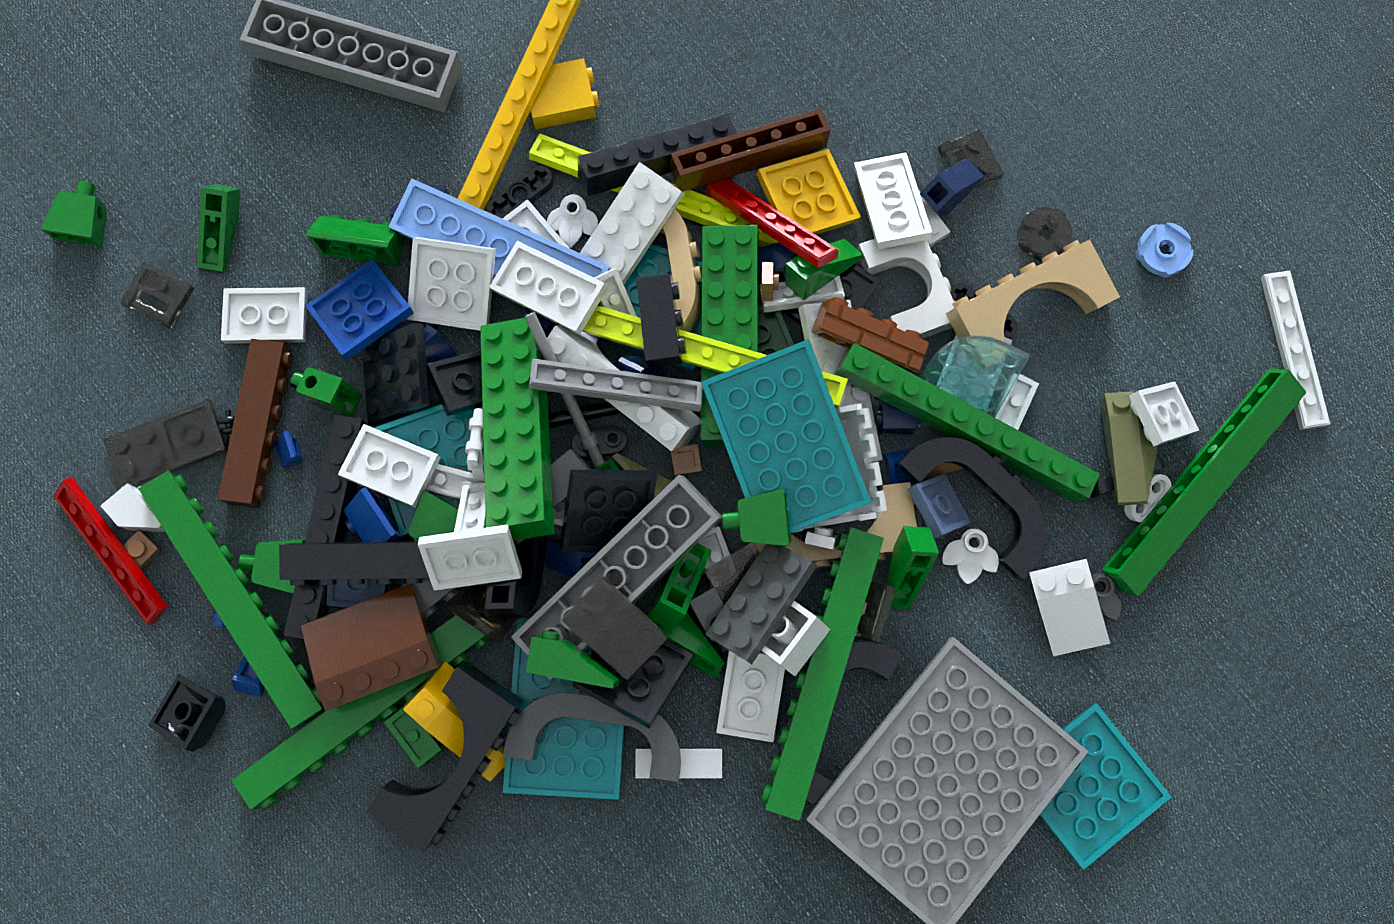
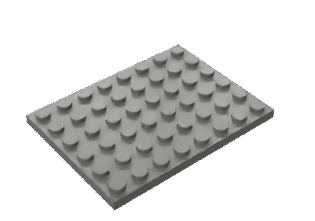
M950 637L805 819L926 924H956L1088 751L958 640Z

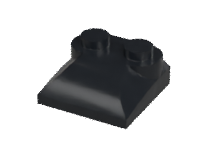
M178 674L148 726L183 749L194 752L204 747L209 741L225 712L226 703L222 696L214 694Z

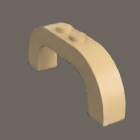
M674 209L659 233L666 236L673 283L678 282L680 299L675 300L676 309H681L683 326L679 327V329L691 332L699 318L702 305L700 288L702 269L696 263V258L700 257L697 242H693L684 220L677 210Z

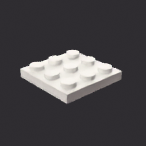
M414 237L408 305L414 314L409 316L407 320L481 331V326L488 325L490 321L492 290L489 286L494 278L496 248Z

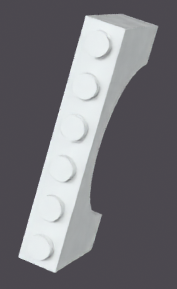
M556 325L547 337L558 362L619 370L599 350L596 344L599 339L594 335L584 332L578 335L560 325ZM605 399L670 451L689 444L701 428V419L690 410Z

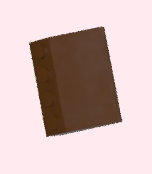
M407 584L301 625L314 683L325 711L442 665L412 584Z

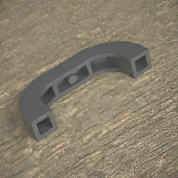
M580 691V694H551L532 702L521 711L520 718L513 727H510L507 734L503 756L535 760L540 735L545 727L554 720L569 717L634 727L646 736L652 749L649 778L679 782L681 769L680 747L673 730L659 714L651 727L647 728Z

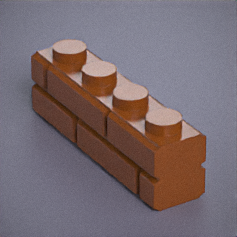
M833 297L822 302L811 331L813 334L845 348H849L853 343H856L912 374L918 373L923 362V356L929 345L928 341L921 339L922 335L913 330H900L897 328V323L888 319H882L881 321L872 317L873 313L869 310L848 307L849 303L841 298Z

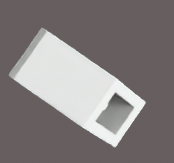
M128 483L101 505L118 527L129 531L165 532L138 488Z

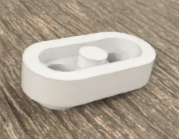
M1153 473L1147 504L1125 505L1126 516L1132 521L1142 522L1172 486L1170 479L1165 475Z

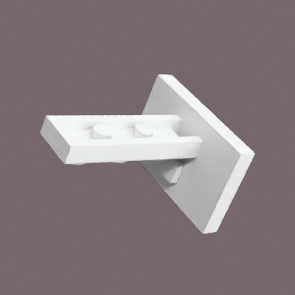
M485 483L463 486L454 532L419 537L418 547L434 590L521 578L522 569L509 526L501 525L486 528Z

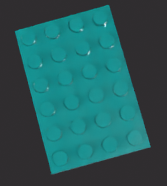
M809 339L701 382L745 498L786 488L790 533L872 503Z
M517 618L516 632L529 619ZM606 632L603 633L584 653H586L588 656H591V654L593 653L599 642L602 640ZM515 642L511 692L524 701L519 708L520 711L532 702L551 694H580V690L573 687V681L559 678L549 680L547 676L527 673L528 655ZM569 717L554 720L545 727L540 735L535 760L505 757L503 793L619 800L624 725Z

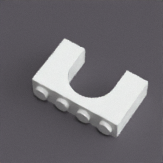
M875 239L859 244L857 250L863 254V258L859 262L862 269L873 275L893 267H907L920 274L926 283L927 299L921 305L890 316L889 320L897 323L898 329L916 331L922 335L921 339L953 328L945 313L954 309L952 303L956 301H953L950 294L951 286L946 277L943 278L941 274L939 258L935 253H932L929 247L930 239L879 250Z

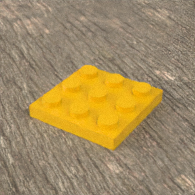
M829 149L761 168L756 174L770 206L815 235L856 223L861 218Z

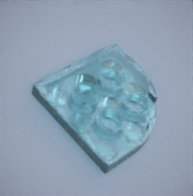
M962 337L947 343L932 356L921 379L996 417L1030 354L992 337Z

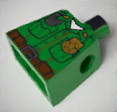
M311 367L306 368L304 374L300 372L294 373L290 381L291 387L296 388V392L306 400L341 416L352 417L363 396L344 379Z

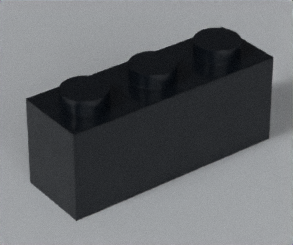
M670 274L636 278L644 354L648 367L683 363L682 354L687 352L685 338L679 336V327L683 326L681 309H676L675 300L680 299L678 282L673 283Z

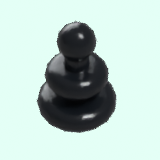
M225 410L226 417L218 418L217 423L225 424L226 427L221 429V433L227 434L228 439L226 443L229 446L235 416H231V410Z

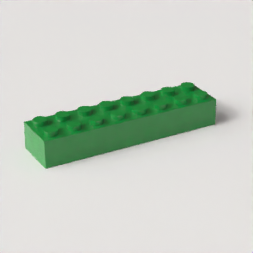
M757 225L702 226V336L759 353V235ZM701 367V382L722 373ZM702 386V444L704 447H725Z
M525 318L481 326L486 528L508 525L513 541L554 534L547 391L529 389L532 358L544 360Z

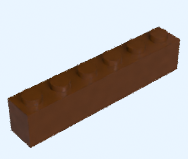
M821 109L813 110L671 153L670 172L677 188L682 192L824 149L827 147L830 128Z
M251 339L218 495V500L226 504L260 509L261 501H264L266 497V486L264 484L266 474L270 473L272 467L270 454L271 449L275 447L277 442V432L275 429L277 421H280L283 409L282 405H280L282 394L285 395L287 392V370L291 368L293 363L291 350L282 342Z

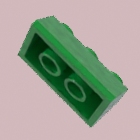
M335 214L329 217L319 216L307 230L306 234L321 256L368 262L372 259L377 264L398 267L405 239L404 235L389 228L390 222L375 224L363 218H357L356 221L347 220Z

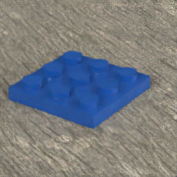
M372 259L305 305L346 361L414 314L408 303Z

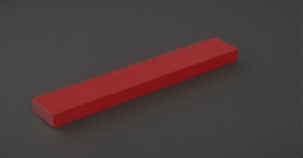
M729 178L706 186V194L752 225H757L758 229L815 267L820 268L838 258L839 250Z
M73 477L64 479L53 497L146 624L156 623L168 606Z

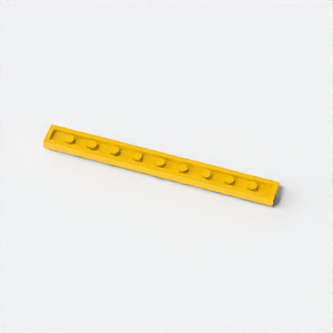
M582 0L549 1L458 196L459 200L485 210Z

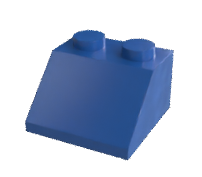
M364 487L343 510L348 518L344 521L352 534L358 533L362 542H407L405 537L401 536L398 526L379 497L368 488Z

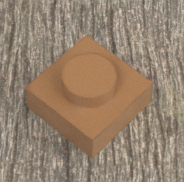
M762 262V301H773V290H779V274H773V262Z
M698 444L686 445L670 451L674 476L702 472Z
M138 530L123 545L141 570L162 551L141 530Z

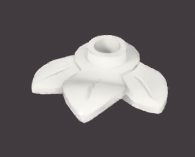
M575 194L566 196L561 201L560 207L553 210L547 219V223L554 231H559L560 238L569 248H572L579 241L582 233L591 236L599 224L596 214L587 209L586 202L582 197ZM571 203L577 204V210L575 212L569 211V205Z
M969 529L963 533L960 540L950 542L942 556V563L944 565H957L958 574L966 584L976 580L983 569L995 573L998 569L999 561L996 551L988 545L986 534L979 529ZM971 538L978 541L977 548L970 546L969 540Z

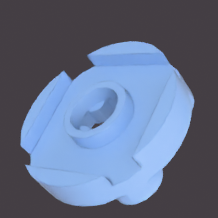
M1174 223L1152 225L1143 233L1138 241L1136 258L1149 272L1163 278H1168L1181 272L1190 263L1193 257V249L1191 250L1190 244L1191 238L1182 227ZM1165 244L1168 245V251L1171 254H1163L1160 251L1159 245L1162 247Z

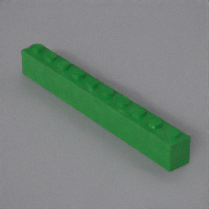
M853 343L844 352L834 375L847 378L848 383L946 435L976 444L989 455L992 453L1000 458L1005 466L1074 503L1090 498L1100 475L1098 472L856 343Z
M1268 369L1145 519L1140 522L1101 569L1106 576L1112 579L1120 592L1138 597L1147 589L1148 584L1165 567L1170 557L1181 548L1184 540L1199 526L1203 517L1216 505L1222 494L1232 486L1233 481L1250 464L1251 459L1266 445L1267 440L1283 424L1284 419L1299 405V401L1307 392L1289 369Z
M168 470L139 487L138 490L291 729L296 730L325 711L317 688L312 689L307 681L311 676L302 663L297 665L292 655L295 654V651L287 639L282 641L276 633L280 628L271 615L266 617L261 608L265 604L256 591L252 594L246 584L250 581L241 568L236 570L231 563L234 556L225 544L221 546L217 541L216 537L219 536V533L211 521L207 523L204 521L201 514L205 511L196 498L191 500L186 493V490L190 488L181 475L175 476Z
M852 527L847 534L842 533L837 547L838 550L842 551L839 561H833L829 577L833 578L831 588H825L821 599V604L825 605L823 615H817L831 630L809 657L806 670H800L795 685V687L800 688L797 700L792 698L790 701L787 715L791 716L788 728H782L778 744L783 745L780 756L774 755L769 771L774 776L771 785L765 784L761 796V802L765 803V810L798 821L801 819L882 547L883 537Z
M473 604L467 606L431 633L442 664L446 661L451 666L453 665L454 668L463 664L469 658L467 654L476 648L479 651L492 641L490 637L495 634ZM438 668L325 711L231 780V782L250 810L260 808L265 810L278 801L276 796L282 791L286 790L289 792L302 783L300 778L309 771L311 774H314L327 764L324 760L332 754H335V756L340 755L350 747L348 742L356 736L359 738L366 736L374 729L373 724L381 718L387 720L398 711L396 707L405 700L407 702Z

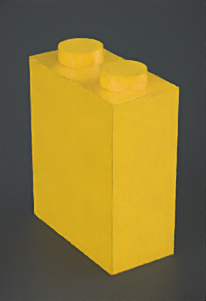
M584 58L551 65L531 108L535 130L596 118L595 108L600 107L597 91L592 92L590 84H594L592 68H586Z

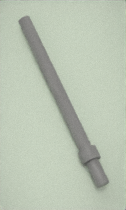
M535 312L526 315L525 320L544 360L558 362ZM560 393L580 434L579 441L583 449H587L595 467L603 464V457L597 447L599 442L594 432H590L574 395Z

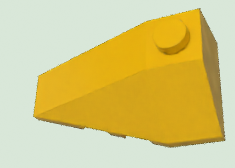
M445 661L405 703L403 710L426 731L461 758L464 746L462 719L454 703L442 692L455 669ZM503 746L498 751L493 749L488 757L492 761L482 776L489 782L505 766Z

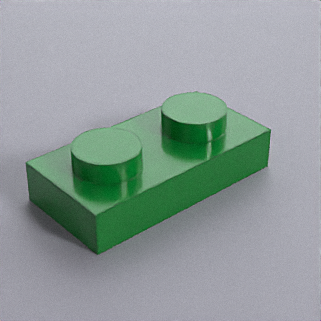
M402 707L388 718L384 724L416 767L421 768L443 749L433 735L403 710L404 707Z

